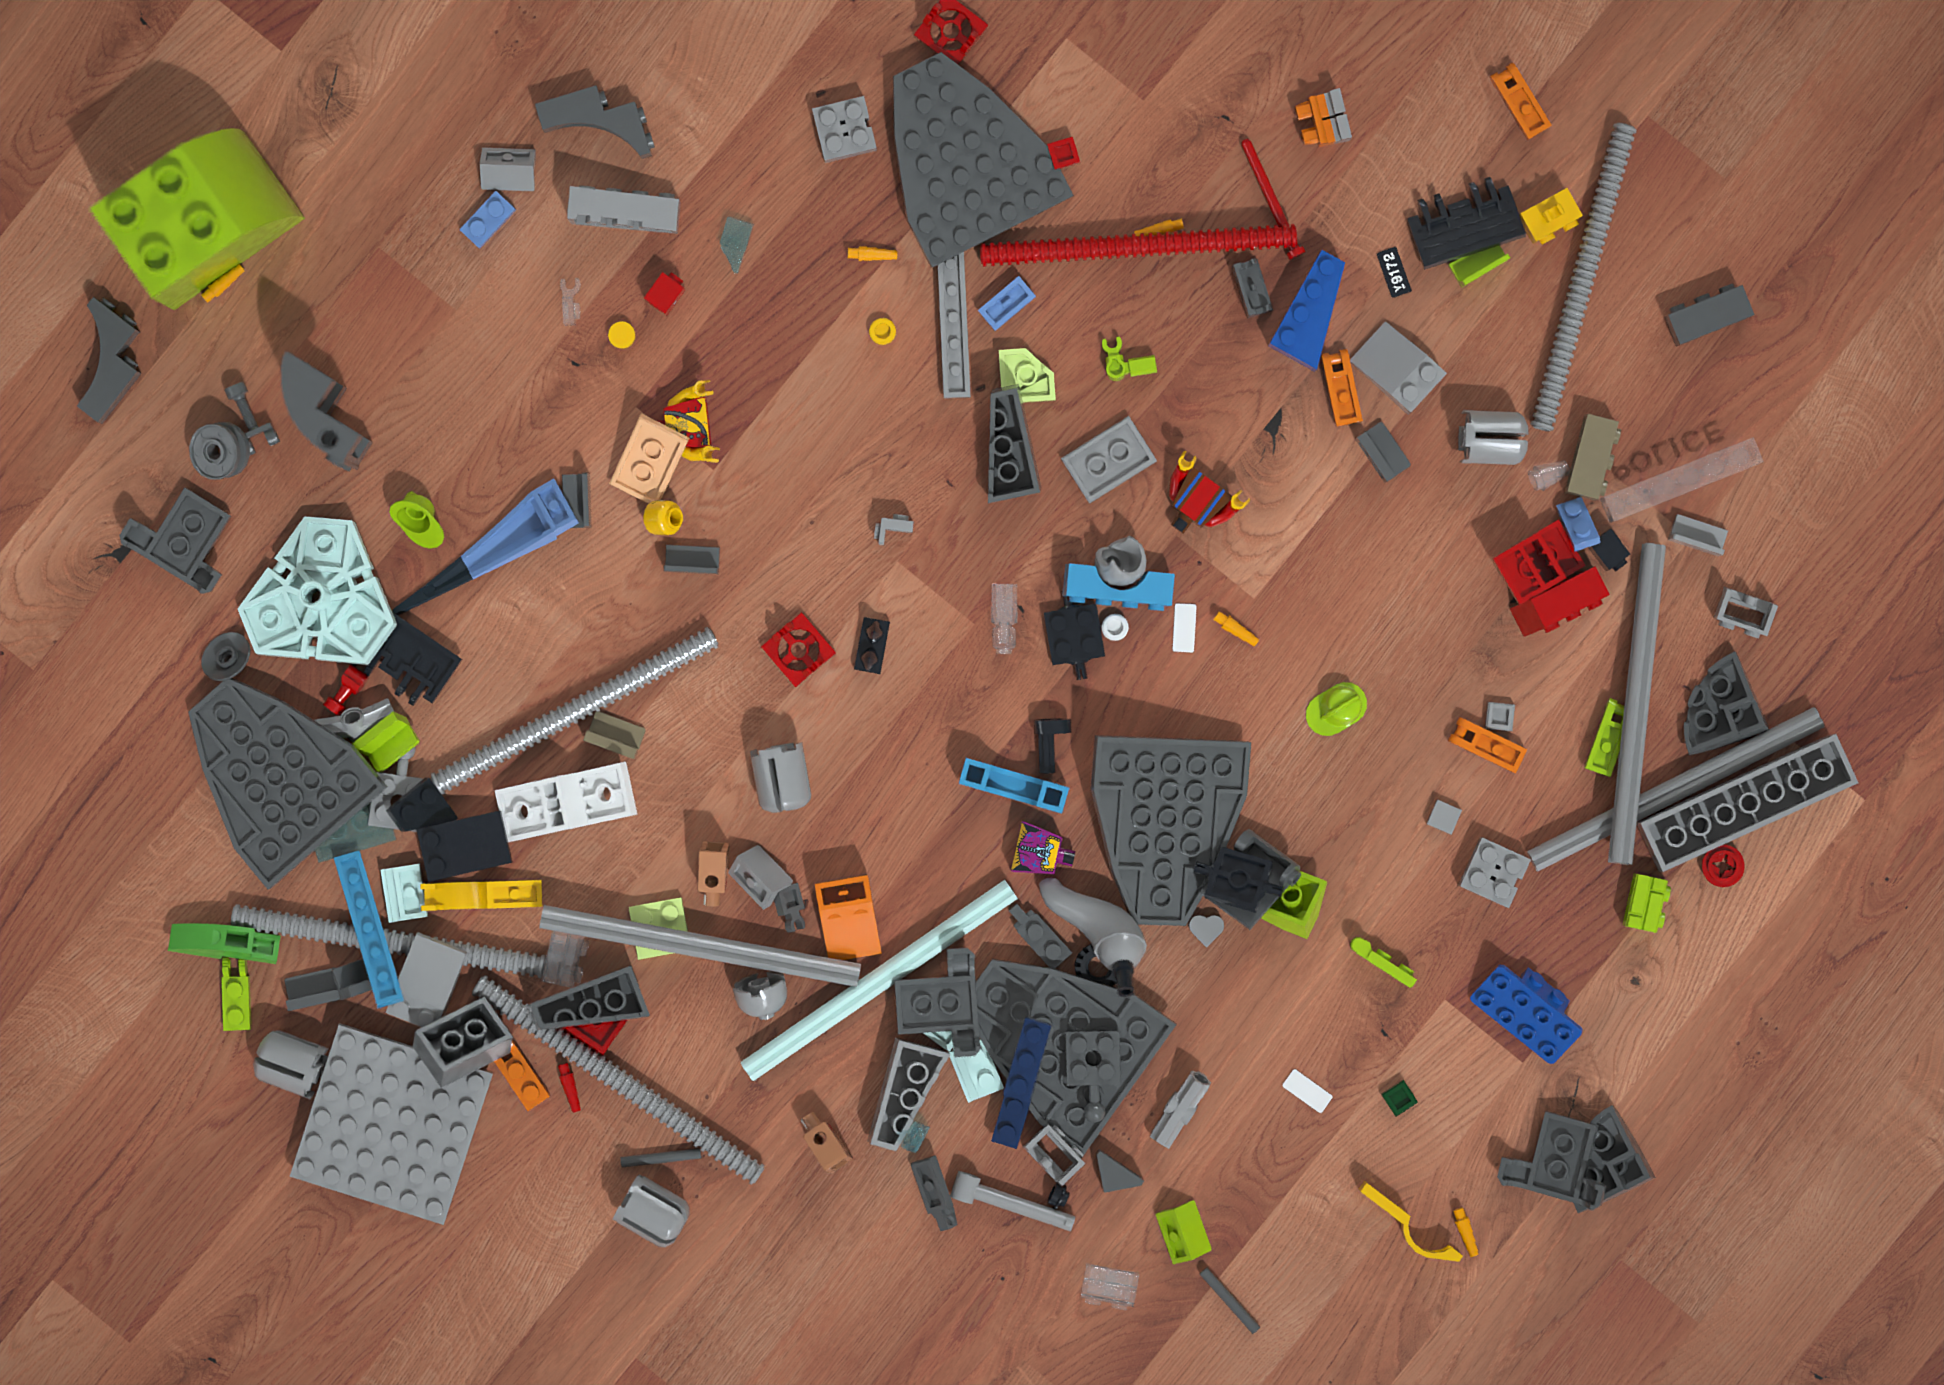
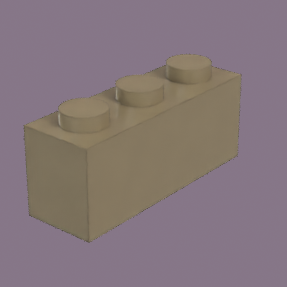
M1592 414L1584 415L1564 493L1594 501L1599 500V496L1605 495L1608 481L1604 480L1606 470H1611L1615 456L1611 454L1613 444H1618L1621 435L1618 421Z

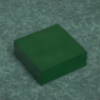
M1404 1080L1381 1093V1096L1395 1117L1418 1103Z

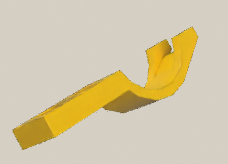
M541 880L420 884V889H424L425 904L421 905V911L542 907Z
M1366 1181L1358 1188L1365 1196L1401 1222L1404 1239L1416 1253L1427 1258L1458 1262L1463 1256L1450 1245L1438 1250L1420 1248L1410 1237L1408 1226L1410 1215Z

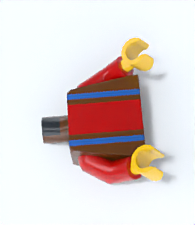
M1186 451L1181 453L1178 465L1170 478L1169 498L1173 502L1171 506L1180 512L1171 523V526L1184 534L1192 522L1200 528L1204 525L1210 528L1229 521L1239 509H1243L1250 502V498L1246 502L1239 500L1238 495L1242 490H1239L1232 496L1195 469L1193 466L1196 462V456H1194L1191 462H1188L1184 459Z

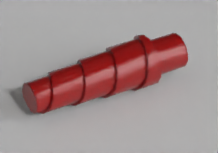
M566 1062L558 1065L559 1079L570 1104L571 1111L574 1113L581 1110L580 1101L573 1076L574 1073L570 1071L569 1064Z

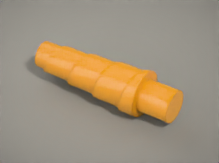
M1170 219L1144 227V229L1136 230L1134 233L1136 236H1140V233H1144L1145 236L1152 232V235H1157V232H1161L1162 235L1169 231V234H1173L1174 231L1184 229L1182 219L1174 221Z
M859 246V248H848V258L858 259V261L897 259V250Z
M238 264L212 284H209L207 286L208 289L201 296L207 303L215 296L218 298L245 270Z
M1218 611L1213 618L1214 621L1221 625V628L1244 642L1246 641L1252 646H1256L1259 639L1230 615L1226 616Z
M1463 1207L1453 1210L1456 1218L1454 1223L1470 1257L1477 1256L1478 1249L1468 1216L1466 1217Z

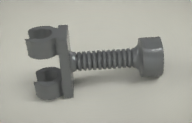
M244 381L224 390L228 400H234L238 404V409H240L239 411L243 416L245 424L248 426V432L245 435L249 442L250 455L256 452L249 438L264 432L271 446L280 442L271 422L260 427L257 425L245 399V394L248 390Z

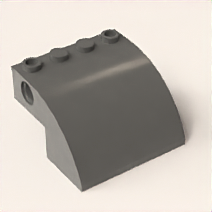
M286 351L281 366V388L285 405L293 422L312 444L327 453L326 460L350 472L351 468L358 470L360 462L373 442L330 416L347 388Z

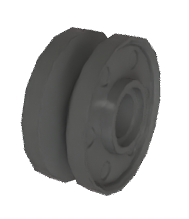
M217 422L197 429L191 438L189 453L191 462L200 475L210 480H220L233 477L243 471L250 457V447L245 433L238 426L230 422Z

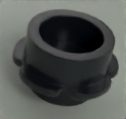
M1055 1183L1047 1200L1048 1204L1054 1206L1053 1209H1057L1059 1205L1065 1206L1070 1192L1066 1191V1185L1060 1186Z

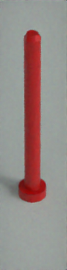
M1247 138L1241 141V146L1278 227H1282L1283 224H1286V227H1290L1251 140ZM1297 243L1296 248H1292V245L1288 246L1290 252L1286 255L1289 260L1305 254L1306 251L1303 246L1299 247Z

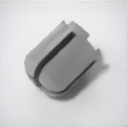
M1462 411L1461 414H1466L1465 426H1459L1458 450H1464L1465 458L1460 461L1461 463L1515 465L1524 459L1528 450V441L1475 438V436L1524 437L1528 435V425L1522 414L1500 411Z
M802 742L796 744V748H794V743L760 750L759 754L757 749L750 751L758 802L763 810L771 813L782 812L783 810H796L804 807L810 801L811 789Z
M280 1030L272 1031L259 1044L256 1052L259 1057L254 1058L253 1063L254 1075L259 1081L311 1099L315 1094V1091L311 1090L313 1085L318 1082L319 1078H322L328 1056L324 1054L329 1048Z
M639 1175L629 1188L621 1206L619 1205L613 1220L654 1245L667 1247L675 1242L690 1215V1206L683 1198L645 1176Z

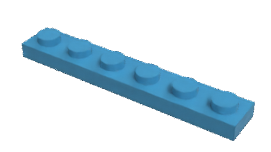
M360 850L334 857L377 1007L381 1008L404 1001Z

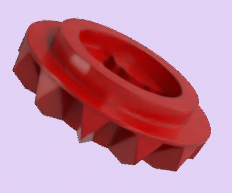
M1721 845L1708 851L1702 859V872L1706 880L1714 886L1730 887L1736 884L1743 876L1745 870L1743 856L1732 846ZM1725 858L1727 859L1726 864L1734 869L1724 870L1719 877V868L1712 863L1721 862Z

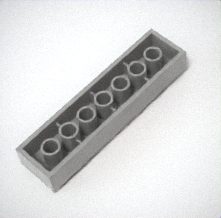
M1829 734L1638 821L1637 826L1657 870L1664 872L1857 784L1858 780L1837 735Z

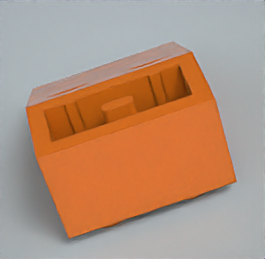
M869 875L815 883L828 958L847 960L882 954Z

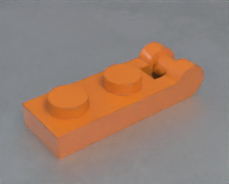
M1511 63L1505 67L1506 70L1499 74L1496 72L1489 77L1527 140H1530L1552 125L1514 63ZM1512 79L1516 85L1508 89L1505 82Z
M1347 348L1339 350V353L1329 355V352L1321 354V362L1335 426L1339 427L1362 422L1363 419ZM1341 363L1343 371L1333 373L1332 365Z
M1461 717L1458 718L1454 735H1450L1448 742L1516 774L1527 749ZM1467 730L1475 733L1471 742L1464 740Z
M512 1039L510 1052L513 1057L506 1062L503 1057L494 1062L526 1110L529 1111L551 1095Z

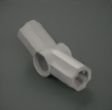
M387 698L362 710L358 707H352L345 710L341 716L315 719L314 721L339 737L348 738L351 742H355L392 711L394 712Z
M1199 1071L1190 1072L1178 1092L1175 1091L1164 1107L1162 1117L1150 1134L1153 1140L1168 1149L1171 1147L1182 1127L1186 1126L1198 1107L1197 1104L1210 1087L1211 1082L1206 1075Z

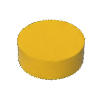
M878 318L870 325L869 334L872 341L876 344L887 345L894 340L896 328L891 320Z
M617 322L610 327L608 337L613 346L619 349H626L634 343L636 334L629 323Z

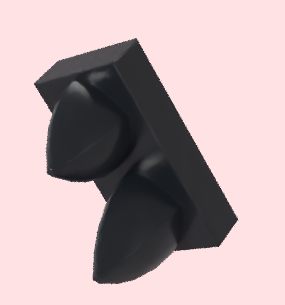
M867 617L863 618L854 670L881 674L890 622Z

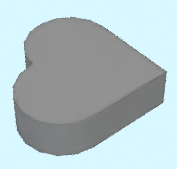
M1196 915L1189 921V929L1205 947H1208L1224 930V922L1215 915L1207 918L1202 915Z

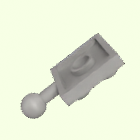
M416 747L412 748L398 760L396 775L376 772L388 787L370 802L367 819L368 826L399 830L386 810L391 806L390 800L394 795L404 796L423 780L422 778L407 776L409 759L414 756Z

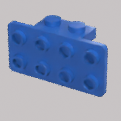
M1498 965L1470 997L1476 1006L1549 1064H1554L1583 1032L1582 1027L1564 1013L1570 1000L1566 998L1562 991L1555 989L1547 983L1541 974L1532 971L1529 967L1522 973L1521 977H1518L1505 965Z

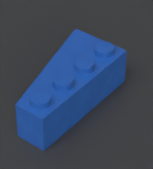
M1324 250L1320 251L1268 347L1314 372L1317 370L1345 262Z

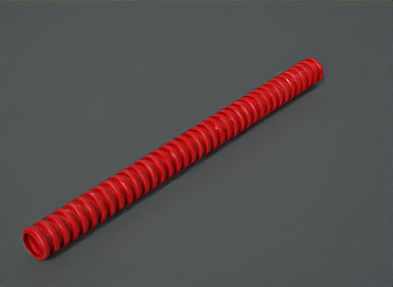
M1283 224L1282 227L1274 225V228L1266 225L1265 228L1257 226V229L1249 226V229L1241 227L1240 230H1236V227H1233L1232 230L1224 228V231H1219V228H1216L1215 231L1207 229V232H1203L1202 229H1199V232L1190 230V233H1186L1185 230L1182 233L1174 231L1173 234H1169V231L1162 235L1161 232H1157V235H1152V232L1145 236L1144 233H1140V236H1136L1134 233L1127 237V234H1124L1123 237L1115 235V237L1111 238L1110 235H1107V238H1102L1101 235L1094 239V236H1090V239L1082 237L1080 240H1077V237H1073V240L1065 238L1064 241H1061L1060 238H1057V241L1048 239V242L1040 239V242L1032 240L1031 243L1023 240V243L1015 241V244H1011L1010 241H1007L1006 244L998 242V245L990 242V245L981 244L980 255L981 264H983V267H987V264L995 266L996 263H999L1000 266H1003L1004 263L1012 265V262H1016V265H1020V262L1028 264V261H1033V264H1037V261L1045 263V260H1049L1050 263H1053V260L1062 262V259H1066V262H1070V259L1078 261V258H1083V261H1087V258L1095 260V257L1103 260L1104 257L1112 259V256H1116L1117 259H1120V256L1128 258L1129 255H1133V258H1136L1137 255L1145 257V254H1150V257H1153L1154 254L1162 256V253H1166L1167 256H1170V253L1179 255V252H1183V255H1186L1187 252L1195 254V251H1200V254H1203L1204 251L1212 253V250H1216L1219 253L1224 249L1225 252H1229V249H1233L1234 252L1237 249L1245 251L1246 248H1250V251L1257 247L1258 250H1262V247H1267L1268 250L1275 246V249H1279V246H1283L1285 249L1292 245V248H1296L1297 230L1295 224H1291V227H1286V224Z

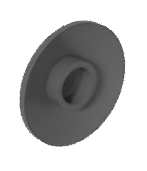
M236 632L224 633L213 639L206 647L202 656L201 665L204 673L215 681H225L239 674L246 666L250 657L248 640Z

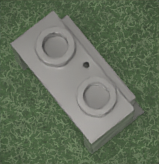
M1723 587L1722 596L1714 618L1720 620L1718 624L1731 630L1738 626L1745 629L1744 634L1759 639L1760 634L1768 636L1778 605ZM1730 601L1764 613L1761 624L1757 625L1724 614L1728 602Z
M1047 1124L1022 1147L1057 1184L1063 1186L1085 1164L1081 1159L1084 1155L1075 1145L1070 1147L1063 1140L1065 1134L1056 1125L1051 1128ZM1045 1135L1072 1161L1073 1164L1064 1172L1037 1144Z

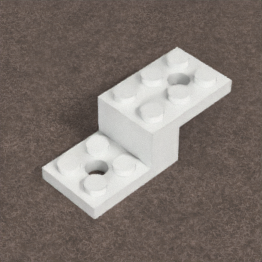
M626 762L495 790L508 842L637 815ZM605 787H608L611 792L609 800L604 796ZM522 805H525L528 809L526 818L521 813Z

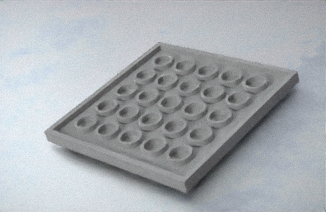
M339 1023L290 1177L444 1225L493 1072L480 1068L441 1088L413 1046Z

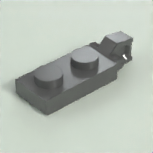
M1015 904L1009 910L1017 919V922L1013 925L1017 932L1050 968L1055 969L1072 954L1071 950L1037 913L1035 914L1031 909L1025 913L1018 904Z
M936 1155L911 1163V1168L927 1213H931L936 1218L940 1232L957 1226L954 1205Z

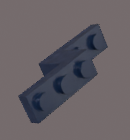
M1030 1017L1025 1018L1003 1093L1004 1099L992 1136V1142L1015 1149L1018 1148L1040 1073V1064L1052 1027L1050 1023Z

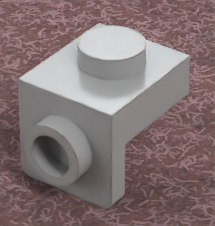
M893 514V519L882 518L881 524L876 523L874 539H879V545L884 546L886 530L913 533L914 521H909V516Z

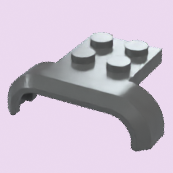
M184 488L157 532L130 518L119 536L122 545L134 550L194 587L199 593L204 594L212 592L223 575L205 563L204 560L232 516L191 490Z
M968 948L947 949L948 977L894 981L898 1035L951 1031L954 1057L975 1056L981 1050L975 982V954Z
M1545 1111L1533 1162L1502 1157L1497 1175L1500 1183L1504 1186L1519 1187L1589 1208L1588 1210L1591 1211L1600 1207L1606 1185L1586 1177L1599 1125Z

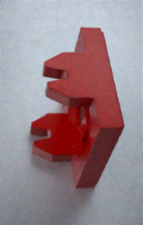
M940 0L932 7L929 14L925 16L922 21L923 23L914 33V37L936 54L942 52L959 65L987 29L988 24L957 0ZM948 10L959 12L954 20L945 21L938 16L940 13ZM966 18L971 26L969 38L961 33V24ZM932 22L941 28V37L937 43L934 42L931 35ZM947 24H955L958 27L959 33L955 38H947L944 35L943 29ZM957 40L962 44V47L956 50L943 49L947 42Z
M802 612L761 646L795 688L836 654ZM803 630L811 635L805 640H795L789 632ZM784 638L789 644L788 654L781 659L778 648L781 639ZM817 641L819 653L817 660L814 662L809 656V646ZM796 642L803 643L807 649L806 654L801 658H796L791 653V647ZM793 660H802L808 668L795 670L787 667V665Z

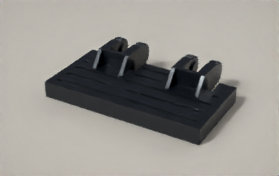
M1491 177L1485 178L1484 185L1490 201L1482 202L1475 182L1469 183L1468 186L1475 209H1472L1468 198L1447 205L1446 211L1441 195L1439 193L1433 195V201L1440 217L1431 219L1428 205L1424 198L1418 200V206L1425 225H1421L1418 215L1407 218V223L1424 270L1526 237V232L1509 185L1499 188L1496 192Z
M393 613L397 626L371 662L365 667L364 673L370 676L384 656L385 658L378 668L396 680H399L404 671L407 672L397 687L395 695L400 697L404 694L407 686L415 677L421 683L410 696L408 703L414 706L428 686L429 688L423 698L433 704L463 659Z

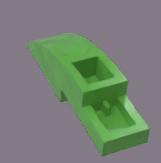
M199 923L172 924L168 951L217 959L225 956L276 964L281 936L255 932L254 928Z

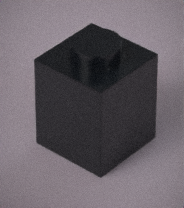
M1608 529L1600 535L1599 544L1588 547L1605 571L1613 569L1616 572L1628 563L1625 558L1630 553L1612 529Z

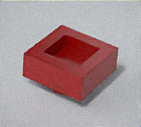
M1073 136L1047 144L1055 170L1080 163Z

